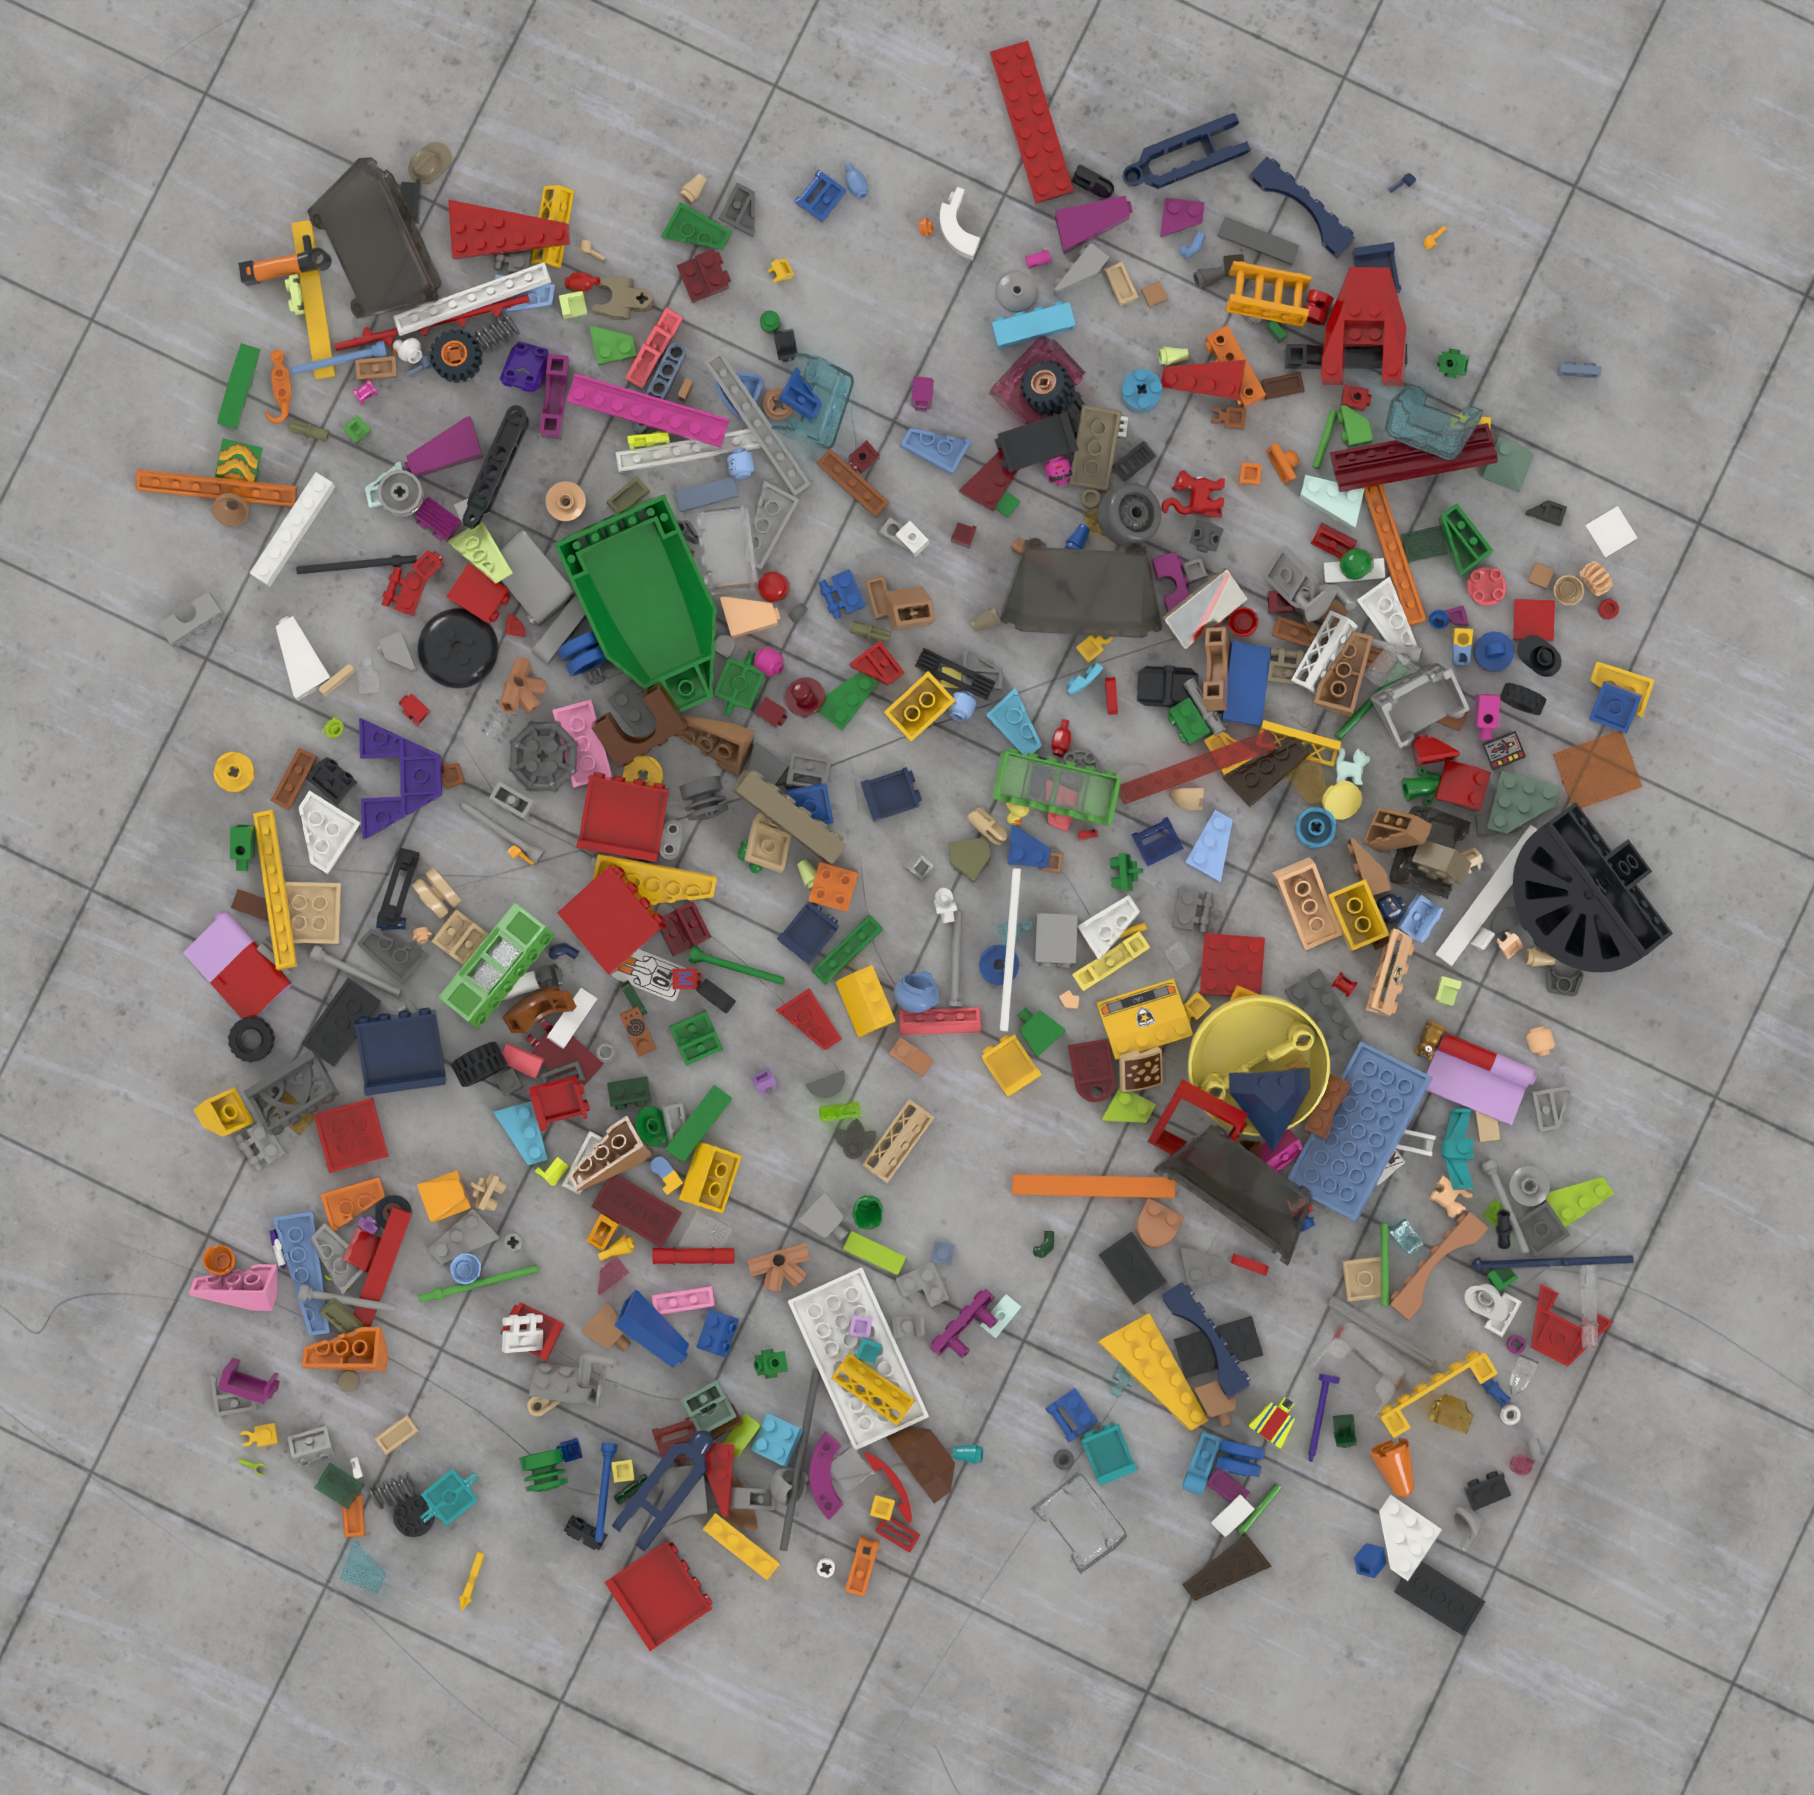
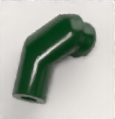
M1044 1231V1242L1040 1246L1033 1248L1035 1257L1044 1258L1054 1249V1231Z

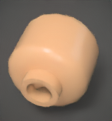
M1545 1026L1530 1029V1033L1526 1036L1530 1052L1533 1054L1538 1053L1539 1057L1550 1054V1050L1555 1047L1552 1031L1546 1029Z

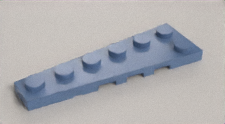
M314 1211L273 1217L297 1298L299 1297L301 1284L310 1285V1288H313L315 1291L325 1292L321 1260L310 1241V1238L316 1232ZM313 1298L307 1300V1302L298 1300L309 1336L331 1333L329 1321L319 1313L320 1308L327 1304L326 1301Z

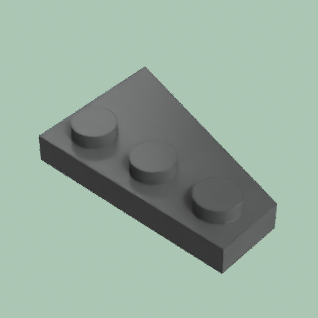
M372 929L357 943L402 985L429 956V954Z

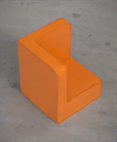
M1242 462L1239 470L1238 486L1243 484L1259 486L1262 464Z

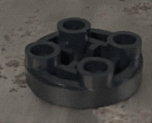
M409 1496L405 1501L401 1500L394 1509L393 1519L396 1528L402 1534L408 1537H418L431 1529L435 1516L424 1523L423 1520L427 1516L422 1520L419 1516L429 1509L427 1503L421 1496H414L412 1498Z

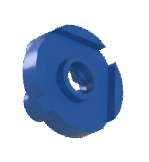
M990 946L981 955L979 961L980 973L990 984L999 986L1004 983L1006 946ZM1016 953L1014 954L1013 979L1019 970V959ZM995 960L999 962L1001 960L1004 961L1003 970L994 969Z

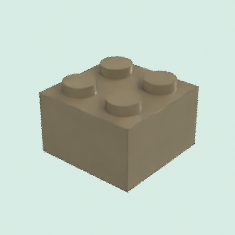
M1425 841L1424 844L1418 845L1412 862L1418 866L1417 869L1426 873L1427 877L1434 880L1441 878L1443 882L1449 885H1454V883L1463 885L1472 864L1457 850L1430 841Z

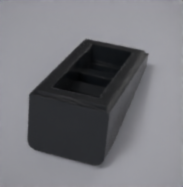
M1142 441L1112 467L1125 482L1156 458L1157 455L1146 441ZM1141 448L1148 454L1149 457L1147 459L1141 453ZM1135 453L1143 461L1141 464L1133 456ZM1130 458L1136 468L1133 469L1127 462V459ZM1123 463L1130 473L1126 474L1120 465Z

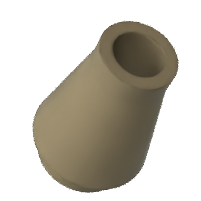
M993 607L986 609L976 619L971 621V625L975 632L998 626V623L1002 620L996 608Z

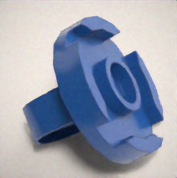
M1492 631L1485 633L1474 646L1475 661L1488 672L1504 670L1511 664L1514 658L1515 649L1513 642L1507 635L1501 632Z

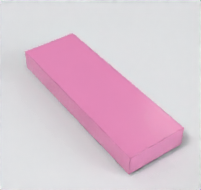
M712 1286L651 1295L653 1307L661 1315L715 1306Z

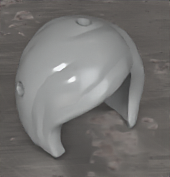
M792 1467L778 1469L770 1483L772 1497L777 1503L784 1506L788 1505L790 1489L792 1488L791 1484L794 1468ZM802 1471L796 1505L804 1499L807 1483L810 1480L804 1471Z

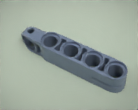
M672 343L668 347L646 395L666 400L686 359L685 348L682 344ZM675 349L682 351V355L678 358L671 355ZM666 367H671L674 370L669 376L662 373ZM657 385L665 387V390L660 394L654 392V388ZM633 422L632 429L636 434H645L650 429L648 426H640L641 424Z

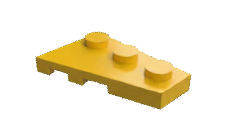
M1598 661L1595 663L1590 681L1600 688L1603 682L1606 681L1642 695L1635 714L1641 718L1643 717L1655 681L1654 679Z

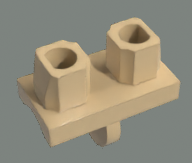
M489 1173L486 1180L480 1177L477 1184L471 1182L470 1186L475 1188L472 1196L477 1198L474 1206L483 1211L484 1209L495 1211L498 1201L490 1198L493 1190L502 1194L507 1185L499 1179L500 1177Z

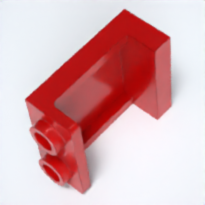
M468 563L446 597L449 601L464 608L486 624H490L498 619L500 615L498 611L502 605H507L511 598L509 595L511 592L499 582L495 584L480 570Z
M577 1075L529 1087L530 1098L540 1131L548 1130V1123L582 1115L583 1119H588L587 1111H590L588 1100H583L582 1094H585L583 1083L578 1082Z
M519 1302L518 1306H513L510 1315L526 1316L529 1313H534L535 1315L543 1316V1322L536 1323V1328L543 1330L542 1350L528 1352L547 1361L565 1323ZM520 1324L519 1330L527 1329V1324ZM510 1325L504 1326L500 1334L503 1335V1331H510Z

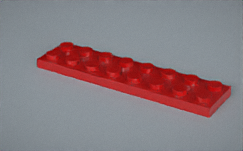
M1024 41L990 51L1035 204L1074 193L1029 42Z

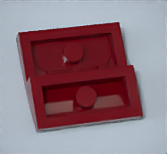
M694 901L662 916L666 927L660 929V932L672 956L680 954L692 948V946H696L711 938Z

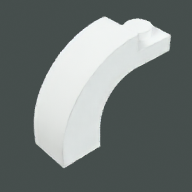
M957 187L956 191H952L949 196L948 203L950 205L942 202L940 229L945 242L954 252L973 261L980 243V237L965 232L957 222L956 215L965 191Z

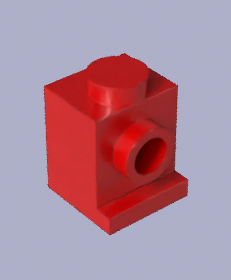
M1345 384L1341 406L1346 405L1352 410L1365 411L1366 406H1370L1372 394H1368L1369 389ZM1354 395H1360L1361 399L1355 400Z
M412 693L409 696L405 695L398 703L404 709L402 713L410 720L415 718L412 722L417 727L431 712Z

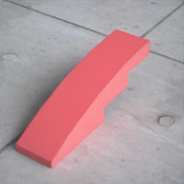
M668 307L665 308L657 325L654 326L646 343L643 344L625 378L626 380L642 389L644 388L676 334L684 316Z

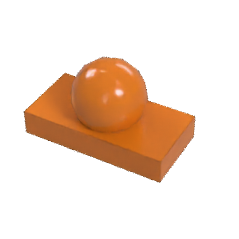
M1275 443L1266 450V453L1283 484L1286 486L1296 478L1292 469L1297 467L1299 457L1296 452L1291 450L1282 452L1278 443Z

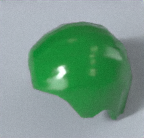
M1354 548L1345 553L1341 558L1340 570L1348 579H1362L1374 568V559L1365 549Z
M864 1195L858 1198L853 1207L855 1225L859 1229L865 1230L880 1226L883 1219V1205L880 1200L873 1195Z

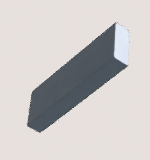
M734 477L675 492L680 512L739 497Z

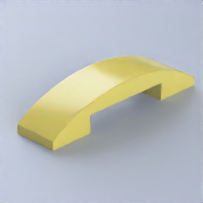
M1140 931L1106 952L1099 961L1098 959L1092 961L1073 973L1072 976L1081 990L1085 991L1150 949V946Z

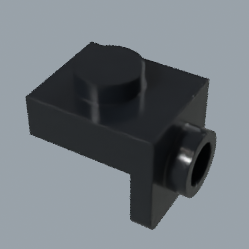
M788 329L773 332L778 360L788 362L794 360V357H798L794 330Z

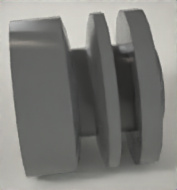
M720 776L698 779L679 787L682 800H692L693 802L685 807L686 811L695 810L687 815L689 821L710 819L729 810L727 804L718 805V803L726 800L725 796L715 795V793L723 789Z

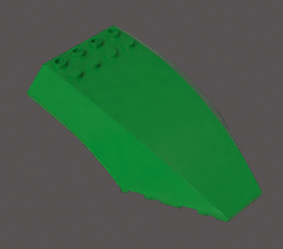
M665 494L644 500L575 531L554 543L606 659L645 690L661 682L681 712L713 698L717 607L700 574Z

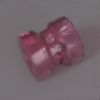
M1521 1454L1512 1457L1510 1460L1512 1472L1522 1476L1531 1472L1533 1464L1529 1457Z

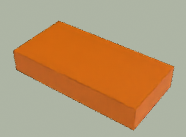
M363 1494L342 1496L344 1538L366 1536Z

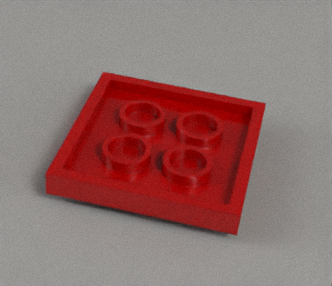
M1204 933L1200 994L1232 996L1236 985H1239L1261 995L1265 938Z
M373 1098L313 1114L329 1173L389 1157Z

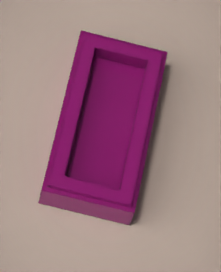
M1219 1468L1213 1471L1206 1482L1209 1487L1230 1503L1239 1494L1245 1499L1250 1493Z

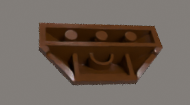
M908 1426L886 1437L933 1503H936L951 1492L955 1462L931 1429Z

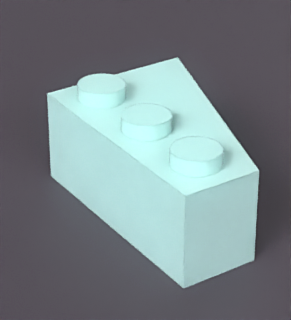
M1305 475L1299 499L1332 517L1333 520L1345 525L1351 531H1354L1364 489L1339 492L1337 482Z

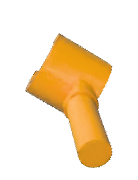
M1442 226L1437 232L1424 239L1423 244L1427 250L1437 245L1435 239L1447 229L1445 226Z
M512 846L507 850L513 859L519 855L530 865L534 864L519 847Z

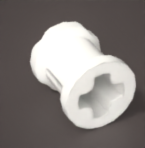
M829 1558L821 1559L817 1564V1573L825 1578L833 1575L835 1563ZM822 1563H826V1565L830 1564L832 1566L829 1569V1573H826V1571H821V1568L823 1567Z

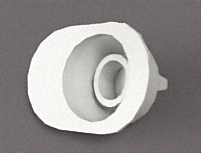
M1481 1284L1466 1290L1464 1295L1465 1302L1472 1311L1497 1322L1507 1318L1508 1306L1494 1286Z

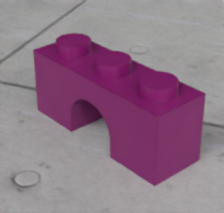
M1176 552L1153 558L1151 561L1157 581L1170 579L1176 586V591L1172 595L1165 596L1163 599L1167 613L1190 596L1187 591V587H1189L1188 578L1186 575L1183 576L1181 571L1183 562L1181 556L1177 557Z

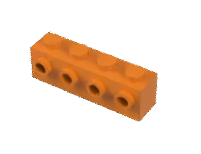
M1228 325L1206 336L1204 346L1209 354L1212 353L1216 360L1214 362L1246 360L1240 398L1235 400L1236 404L1246 409L1265 399L1266 393Z

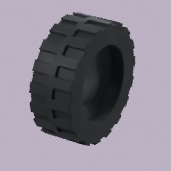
M1505 683L1500 695L1502 702L1533 715H1541L1547 700L1541 694L1514 683Z
M249 1016L236 1022L230 1029L228 1046H230V1051L234 1053L235 1057L241 1059V1061H260L274 1047V1031L264 1019ZM253 1029L260 1034L261 1044L256 1049H248L243 1045L242 1035L246 1030Z

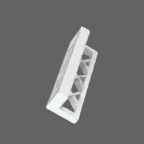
M1330 610L1291 681L1305 687L1316 695L1320 681L1358 625L1349 618ZM1334 617L1339 619L1340 621L1337 626L1331 629L1330 624ZM1328 636L1327 644L1321 646L1322 638ZM1318 653L1319 658L1317 662L1311 664L1310 659ZM1308 671L1309 676L1306 681L1299 680L1301 675Z

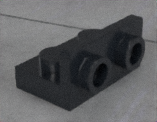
M328 757L319 761L307 777L310 783L336 805L341 803L349 790L357 784V781L354 780L349 772L341 769L335 760Z
M1496 1470L1486 1474V1479L1479 1481L1477 1478L1467 1482L1468 1486L1463 1489L1472 1510H1478L1511 1496L1502 1472L1498 1473Z

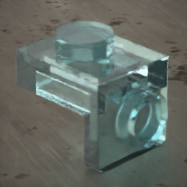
M1405 1218L1389 1230L1398 1246L1407 1255L1416 1252L1423 1245V1241L1417 1236Z

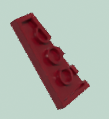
M1000 450L959 490V493L994 512L997 504L1019 470L1009 473L1008 469L1004 470L1001 458L1004 455L1002 450Z

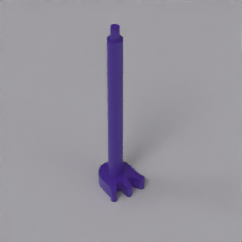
M1319 1373L1318 1380L1322 1381L1308 1453L1310 1455V1462H1313V1457L1316 1455L1329 1383L1339 1384L1340 1378L1337 1376Z

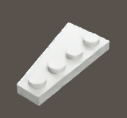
M1390 576L1357 600L1387 642L1407 648L1417 646ZM1395 653L1404 666L1411 661L1407 656Z

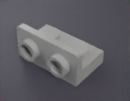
M327 1426L287 1437L291 1458L296 1466H307L311 1462L325 1461L336 1455Z

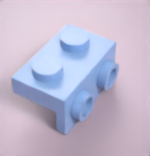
M1417 893L1396 928L1413 938V940L1423 943L1429 937L1431 929L1440 919L1444 909Z

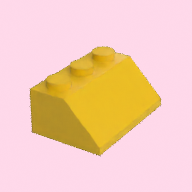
M927 671L882 714L898 731L912 742L955 702V699Z
M1366 879L1327 895L1350 952L1390 935Z
M873 965L835 981L858 1038L896 1023Z
M699 1142L696 1146L679 1200L723 1214L742 1156Z

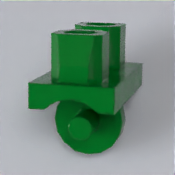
M1120 853L1119 856L1110 858L1111 869H1120L1119 877H1111V887L1124 891H1133L1132 882L1138 881V874L1143 873V868H1137V861H1131L1130 854Z

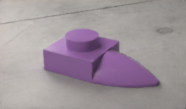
M361 1216L357 1222L362 1229L373 1235H376L380 1229L377 1226L378 1222L370 1216H367V1218Z

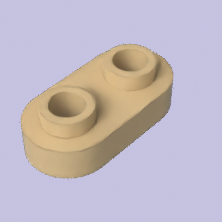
M532 1397L528 1401L527 1409L531 1415L539 1417L562 1401ZM536 1402L541 1403L542 1408L540 1410L534 1408Z

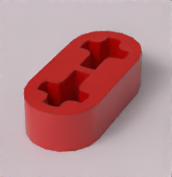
M1105 677L1107 715H1118L1116 678Z
M1234 1253L1230 1261L1231 1264L1267 1276L1270 1267Z

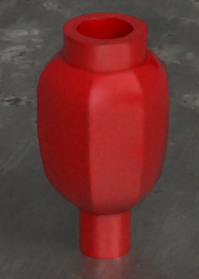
M574 272L565 278L564 285L566 289H570L573 292H585L591 289L593 285H600V278L592 277L586 272Z
M1062 719L1061 725L1055 730L1051 741L1052 754L1058 757H1064L1071 743V732L1068 729L1070 721Z

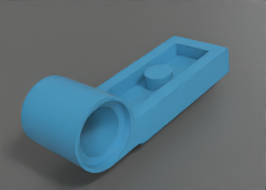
M1202 1431L1182 1489L1200 1496L1202 1495L1220 1446L1221 1438Z

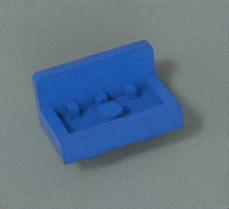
M709 1309L696 1348L726 1357L730 1351L739 1319Z

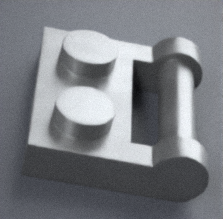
M792 752L785 788L792 789L816 785L815 783L793 780L794 774L822 779L821 784L826 783L827 785L831 759Z

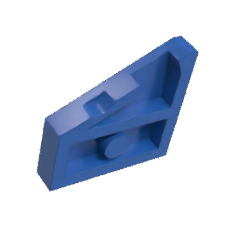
M1012 825L1008 864L1049 868L1051 848Z

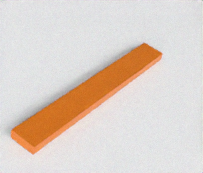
M137 469L136 490L214 499L221 494L233 493L242 497L246 502L293 507L297 501L298 486Z
M1383 485L1363 488V494L1392 583L1409 626L1427 621Z
M1012 1174V1195L1175 1198V1178Z

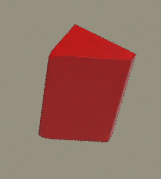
M1321 523L1311 544L1341 559L1345 553L1354 549L1357 540Z

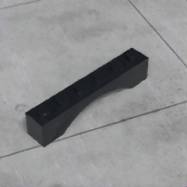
M1286 344L1284 349L1285 369H1321L1324 346ZM1406 344V354H1405V367H1406L1407 364H1408V359H1407V344ZM1345 347L1344 369H1382L1383 347Z

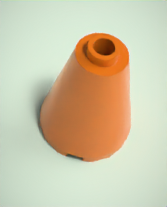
M1398 1438L1399 1442L1392 1443V1440L1373 1447V1452H1369L1393 1493L1396 1496H1400V1498H1404L1412 1494L1414 1481L1409 1441L1406 1438Z

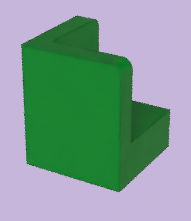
M1496 1268L1485 1274L1492 1286L1498 1291L1519 1278L1511 1268Z

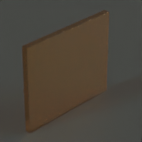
M1621 731L1553 754L1571 805L1577 802L1580 808L1642 787L1633 757Z

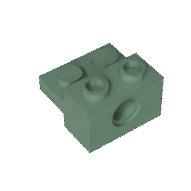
M718 1380L681 1399L698 1431L707 1430L710 1432L737 1417Z

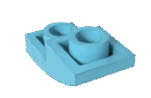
M1096 663L1094 667L1090 666L1084 674L1087 677L1086 679L1080 675L1076 679L1072 677L1066 686L1069 689L1067 694L1071 696L1086 688L1099 676L1104 667Z

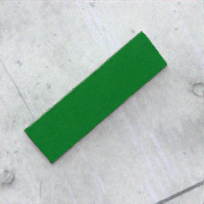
M713 1085L666 1146L665 1150L679 1162H684L730 1103L732 1097Z

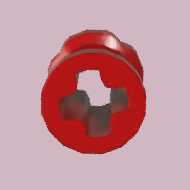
M1340 972L1331 987H1336L1345 993L1346 997H1349L1358 983L1356 981L1352 982L1343 975V972Z

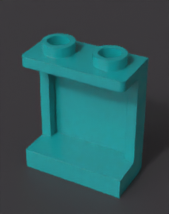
M1113 1422L1102 1426L1103 1430L1095 1433V1430L1084 1433V1438L1080 1439L1099 1486L1138 1471L1119 1424L1114 1425Z

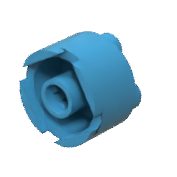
M1137 369L1129 373L1124 379L1121 388L1123 404L1134 413H1144L1153 410L1159 403L1162 394L1160 379L1153 372L1145 369ZM1138 389H1145L1144 393L1138 394Z
M1311 807L1303 811L1294 825V834L1297 841L1302 846L1311 850L1320 849L1328 845L1336 833V820L1328 810L1319 807ZM1311 824H1313L1314 826H1316L1317 824L1319 825V833H1317L1316 831H1311Z

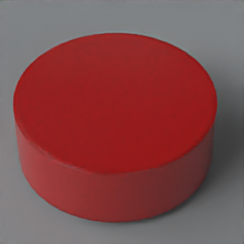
M1605 599L1598 606V613L1605 620L1613 619L1619 612L1617 602L1612 599Z

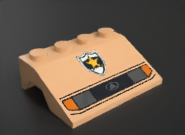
M1398 929L1391 930L1389 942L1383 946L1365 1011L1385 1017H1390L1391 1013L1395 1014L1398 1002H1395L1397 994H1401L1404 984L1401 982L1402 975L1407 974L1409 963H1406L1407 957L1412 955L1415 944H1412L1413 938Z

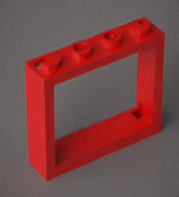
M1182 1079L1147 1142L1213 1176L1217 1168H1222L1225 1162L1223 1157L1227 1158L1233 1149L1230 1146L1236 1145L1240 1137L1238 1132L1242 1134L1247 1126V1123L1244 1121L1248 1114ZM1181 1099L1233 1126L1216 1156L1164 1130Z

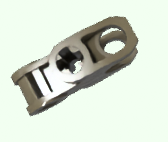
M620 276L600 278V285H595V287L611 291L612 298L606 304L592 305V313L615 320H630L631 311L647 312L653 307L654 301L647 289L633 288L634 279ZM642 297H645L647 301H644V303L641 304L639 300H642Z

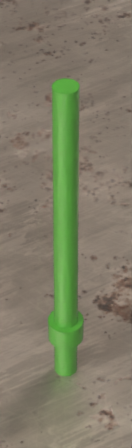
M536 1264L475 1280L469 1284H459L443 1289L442 1287L435 1288L432 1292L418 1295L420 1303L433 1299L438 1301L444 1299L445 1296L538 1273V1266Z

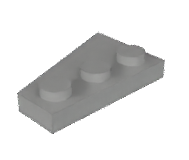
M324 1223L313 1234L310 1241L338 1292L342 1295L360 1276L363 1270L342 1261L349 1245Z

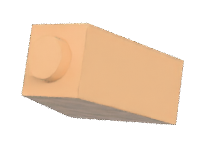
M720 597L732 638L777 626V620L781 619L778 608H773L772 603Z

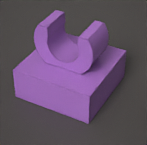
M770 1069L751 1077L758 1092H761L763 1096L767 1095L765 1089L768 1087H772L773 1091H776V1081Z

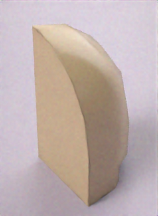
M1204 788L1170 790L1171 798L1180 808L1202 811Z

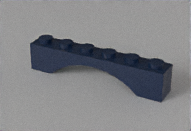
M1266 157L1250 173L1249 179L1263 192L1285 195L1302 205L1312 216L1318 227L1322 246L1337 259L1354 241L1353 231L1347 226L1343 227L1338 222V217L1332 212L1328 213L1324 209L1323 203L1318 199L1314 200L1304 186H1299L1295 183V178L1289 172L1285 173L1282 171L1280 164L1275 159Z
M1181 1282L1163 1293L1161 1298L1172 1315L1192 1323L1209 1340L1218 1363L1217 1384L1227 1399L1230 1400L1248 1389L1251 1379L1245 1370L1241 1372L1237 1366L1239 1361L1234 1353L1230 1354L1226 1349L1228 1344L1223 1336L1218 1337L1214 1331L1217 1327L1211 1319L1207 1320L1203 1314L1206 1311L1200 1302L1196 1303L1192 1296L1195 1294L1189 1285L1185 1286Z

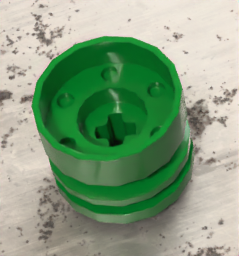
M561 1448L519 1457L522 1471L532 1472V1475L524 1478V1482L534 1481V1485L525 1487L526 1492L548 1491L568 1483L567 1477L558 1479L557 1476L566 1473V1469H556L555 1466L564 1461Z

